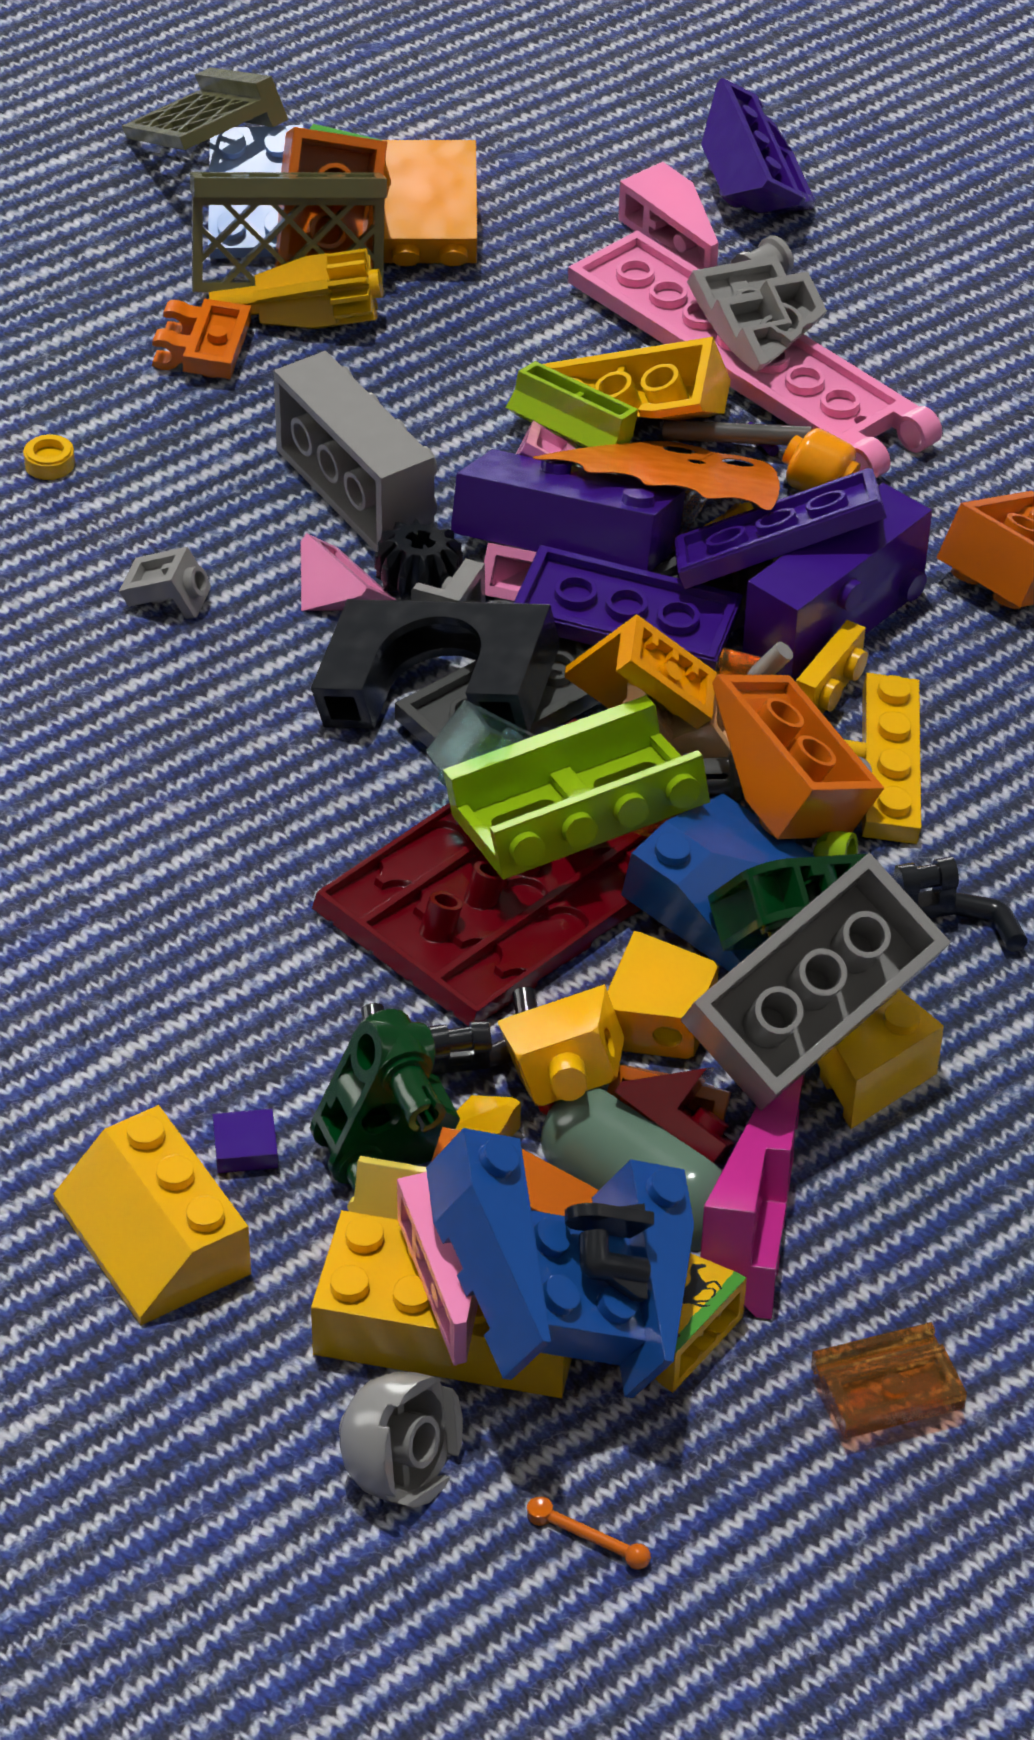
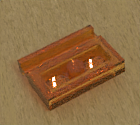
M932 1322L812 1352L811 1369L814 1375L818 1374L822 1383L821 1390L844 1439L965 1409L967 1392L943 1344L938 1343L934 1335L935 1328Z

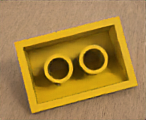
M159 1105L105 1128L53 1193L54 1202L140 1325H144L251 1275L249 1226Z

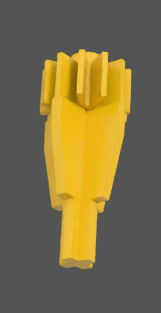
M367 248L304 256L254 275L256 286L209 292V299L250 305L251 315L259 314L261 324L320 329L376 321L378 318L376 298H383V283L380 270L371 269V257L368 255Z

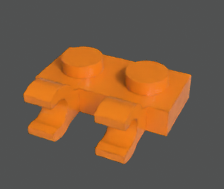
M204 298L202 306L199 307L189 305L180 300H169L163 312V317L177 319L180 323L168 321L165 329H157L152 346L163 347L169 351L157 350L152 366L160 370H171L180 363H183V372L200 374L210 378L231 379L251 323V306Z

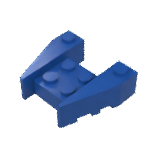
M463 1128L426 1167L433 1223L442 1243H452L463 1267L457 1274V1277L466 1297L475 1295L490 1328L484 1334V1337L503 1379L512 1380L539 1353L619 1365L624 1396L634 1398L674 1362L694 1230V1219L684 1169L630 1159L592 1197V1203L614 1206L645 1203V1211L654 1212V1225L631 1239L609 1235V1252L649 1259L651 1273L647 1282L648 1299L643 1302H635L605 1281L592 1280L582 1273L580 1267L579 1234L584 1231L568 1228L565 1225V1216L531 1210L520 1138Z

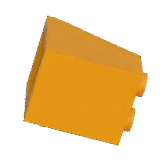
M382 140L387 141L383 174L387 178V198H384V263H395L399 266H413L417 263H442L447 266H460L465 263H477L476 140Z

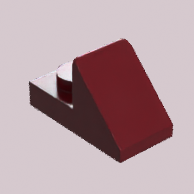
M714 1067L623 1081L614 1091L671 1135L705 1156L714 1164L721 1163L735 1144V1142L724 1135L728 1125L718 1116L700 1105L694 1112L687 1107L711 1075Z

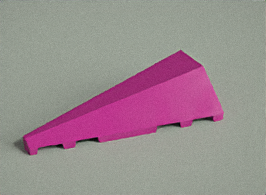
M805 1073L762 1111L756 1106L704 1205L700 1257L738 1272L747 1278L744 1306L756 1318L772 1319L775 1279L778 1276L779 1252L785 1225L794 1158L795 1129H798L799 1103Z

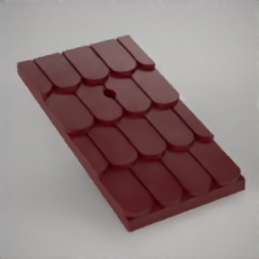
M574 718L573 720H571V721L568 722V723L577 721V719ZM448 803L317 891L312 909L326 920L333 921L334 926L367 951H373L375 957L407 981H413L415 987L448 1012H454L453 1015L469 1027V1022L486 1020L513 1002L512 993L514 990L521 987L536 988L538 980L589 949L594 939L641 910L621 895L631 853L670 818L503 880L454 819L450 803Z

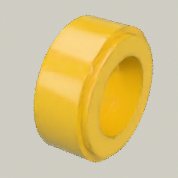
M53 434L41 435L30 440L24 447L25 469L28 474L37 479H59L68 475L75 467L73 444L62 436Z

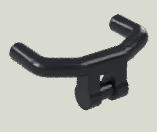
M953 857L934 859L932 864L918 867L915 863L895 866L894 880L930 919L960 915L988 920L994 923L1009 951L1017 952L1027 945L1028 939L1013 911L1007 904L993 898L956 892L959 884V874ZM932 887L930 891L920 892V889Z
M521 987L513 991L512 997L515 1014L538 1007L533 988ZM370 1003L361 1008L362 1021L371 1014L385 1010L384 1006L380 1003ZM488 1020L469 1022V1027L448 1029L446 1024L428 1026L435 1044V1060L431 1072L433 1075L490 1069L512 1061L504 1039L492 1043Z

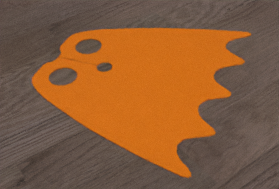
M644 441L610 444L533 457V459L575 462L580 464L586 472L627 474L639 478L643 484L649 486L672 485L686 487L697 491L702 497L708 499H743L757 504L764 510L773 509L780 490L776 470L764 461L739 455L716 453L701 447L678 442ZM663 447H681L690 449L695 453H677L668 451ZM688 460H698L704 462V464L693 463ZM722 460H742L753 464V466H737L725 463Z

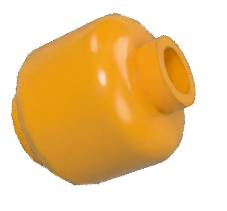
M821 428L812 429L804 438L795 435L782 457V462L788 465L786 471L788 485L800 492L858 472L861 464L855 461L856 450L852 444Z

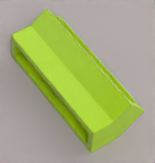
M537 361L518 371L515 390L505 407L515 415L531 423L534 420L584 448L630 443L638 414L637 408Z

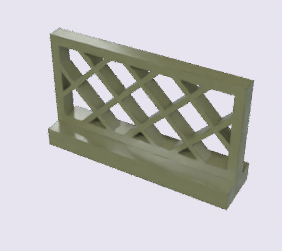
M210 67L194 74L200 90L124 124L122 128L127 139L187 150L244 122L275 127L289 119L272 76Z
M190 172L193 292H212L256 286L255 277L245 267L264 248L282 265L304 257L312 248L318 254H324L325 252L317 243L336 224L354 241L346 251L367 248L364 243L372 236V252L367 248L368 255L372 259V269L380 270L383 283L384 198H387V178L383 174L376 172ZM203 205H223L235 217L216 238L203 226ZM231 205L248 206L239 214ZM259 205H271L283 219L263 238L245 219ZM279 205L296 206L287 214ZM307 205H319L331 219L310 238L293 219ZM326 205L344 206L334 214ZM355 205H373V224L358 238L341 219ZM242 224L259 243L239 262L221 243ZM290 224L307 243L286 262L269 243ZM203 234L211 241L204 250ZM218 248L235 267L222 280H203V261ZM242 272L249 280L233 279Z

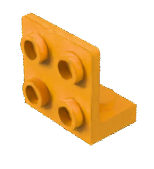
M637 614L565 667L564 676L567 680L608 709L623 704V700L627 698V683H630L661 703L670 713L679 716L696 729H699L713 718L715 692L712 682L717 676V672Z

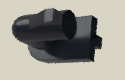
M580 1203L567 1207L565 1209V1225L570 1229L584 1231L579 1234L580 1267L582 1273L592 1280L605 1281L632 1301L643 1302L648 1299L647 1282L651 1273L649 1259L609 1252V1235L631 1239L654 1225V1212L645 1211V1203L628 1206Z

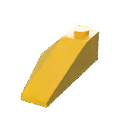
M714 337L543 364L637 408V417L681 421L725 414L731 382Z

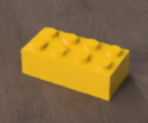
M341 1210L311 1305L313 1355L550 1397H563L572 1360L570 1357L539 1353L512 1380L502 1378L484 1337V1334L490 1328L479 1303L467 1362L453 1365L398 1220Z

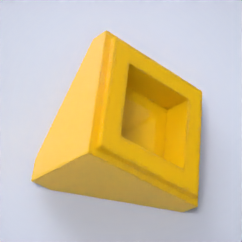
M471 1095L457 1110L460 1121L456 1130L467 1128L512 1137L520 1129L521 1102L513 1097Z

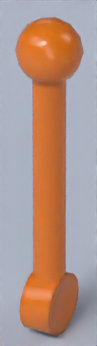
M535 1497L528 1502L527 1518L532 1524L542 1526L551 1523L625 1557L627 1565L633 1569L639 1570L649 1565L651 1553L644 1544L635 1543L628 1545L554 1511L552 1502L546 1497Z

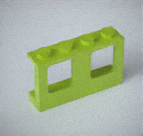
M647 695L443 769L452 816L503 880L710 803L703 755L698 750L683 756L678 753L660 733L656 705Z

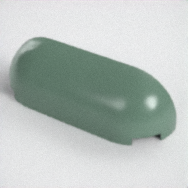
M599 1087L586 1091L583 1096L574 1101H555L546 1115L541 1132V1147L548 1163L598 1190L630 1159L684 1169L694 1219L690 1251H701L704 1205L722 1171L705 1156Z

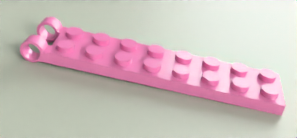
M638 230L568 267L569 284L663 344L714 337L730 377V387L788 425L813 426V429L821 428L852 444L856 450L855 461L861 464L859 471L873 468L875 477L878 478L890 469L889 453L883 443L875 437L892 427L896 429L898 438L903 446L914 453L923 451L938 442L942 437L940 420L931 409L916 405L804 334L764 369L759 371L751 369L723 342L697 303L687 281L692 271L698 270V268Z

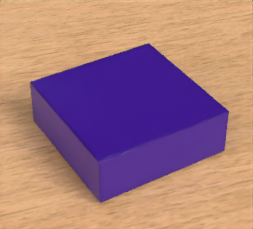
M273 1109L212 1114L217 1173L278 1168Z

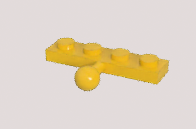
M866 672L862 688V742L845 741L858 757L868 761L872 768V774L882 784L884 790L862 818V837L917 844L921 831L919 680L896 675Z

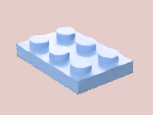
M303 125L234 127L210 138L209 172H281L286 132L293 127L303 128ZM209 205L208 231L216 238L235 219L223 205ZM248 205L231 206L240 214ZM259 205L245 220L264 238L278 224V212L271 205ZM240 224L221 244L235 258H244L259 241ZM277 236L269 243L275 251ZM218 248L209 255L210 259L227 258ZM264 248L256 257L274 256Z

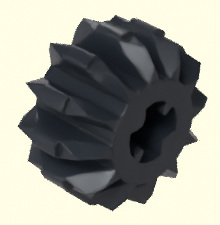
M417 519L411 525L395 522L393 530L382 531L381 539L378 542L374 560L376 578L383 581L385 591H398L400 599L411 596V590L416 583L441 589L445 579L448 576L453 577L463 563L462 543L455 540L454 531L449 529L439 530L437 522H432L429 525L421 524Z

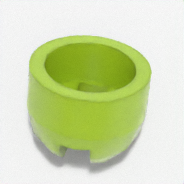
M826 832L817 840L813 855L818 857L857 854V836L852 832Z

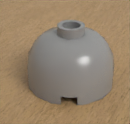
M397 1371L368 1381L352 1398L339 1425L340 1450L346 1471L364 1492L391 1503L416 1508L430 1503L445 1488L450 1476L437 1475L445 1466L447 1455L459 1456L462 1445L463 1415L458 1395L453 1388L442 1386L440 1384L442 1379L416 1372Z

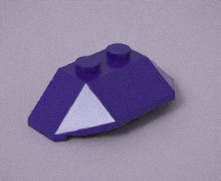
M721 78L716 84L701 142L709 162L708 168L714 174L719 185L720 196L733 207L741 208L743 205L757 213L811 210L816 201L797 159L776 124L764 114L762 110L764 105L759 97Z

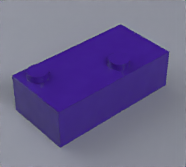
M491 449L456 475L451 530L454 531V534L537 551L540 545L651 572L676 550L675 538L680 535L685 489L666 485L649 486L643 484L638 479L609 473L586 472L584 468L572 466L570 461L537 460L529 456Z
M881 483L879 489L887 518L786 553L751 578L747 585L742 663L752 667L777 642H783L792 650L793 658L775 675H790L796 682L797 678L846 620L866 627V634L908 601L916 600L923 592L927 582L925 567L932 510L887 484Z

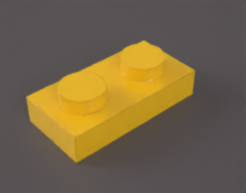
M849 620L845 621L796 680L799 687L822 714L826 710L831 712L836 707L844 687L850 680L857 681L867 664L868 652L863 650L866 627Z

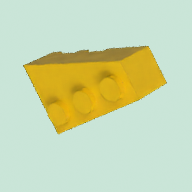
M901 990L817 1062L820 1067V1078L827 1089L832 1088L844 1108L843 1117L850 1129L924 1083L938 1072L944 1025Z

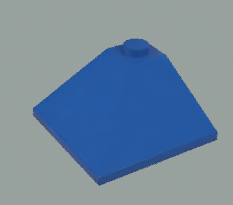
M723 793L710 799V803L685 811L666 820L631 853L621 895L730 972L755 949L723 951L707 896L739 873L756 865L779 859L815 856L791 839L777 840L776 837L763 829L759 822V817Z

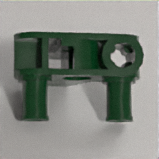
M867 854L779 859L756 865L736 875L707 896L723 951L758 948Z
M381 1010L371 1014L359 1024L311 1121L310 1131L315 1142L320 1146L327 1147L331 1154L328 1167L333 1178L339 1183L350 1184L354 1193L357 1161L360 1156L412 1165L432 1161L442 1127L456 1129L460 1121V1117L438 1076L431 1074L435 1060V1044L431 1030L424 1023L411 1022L409 1016L402 1010Z

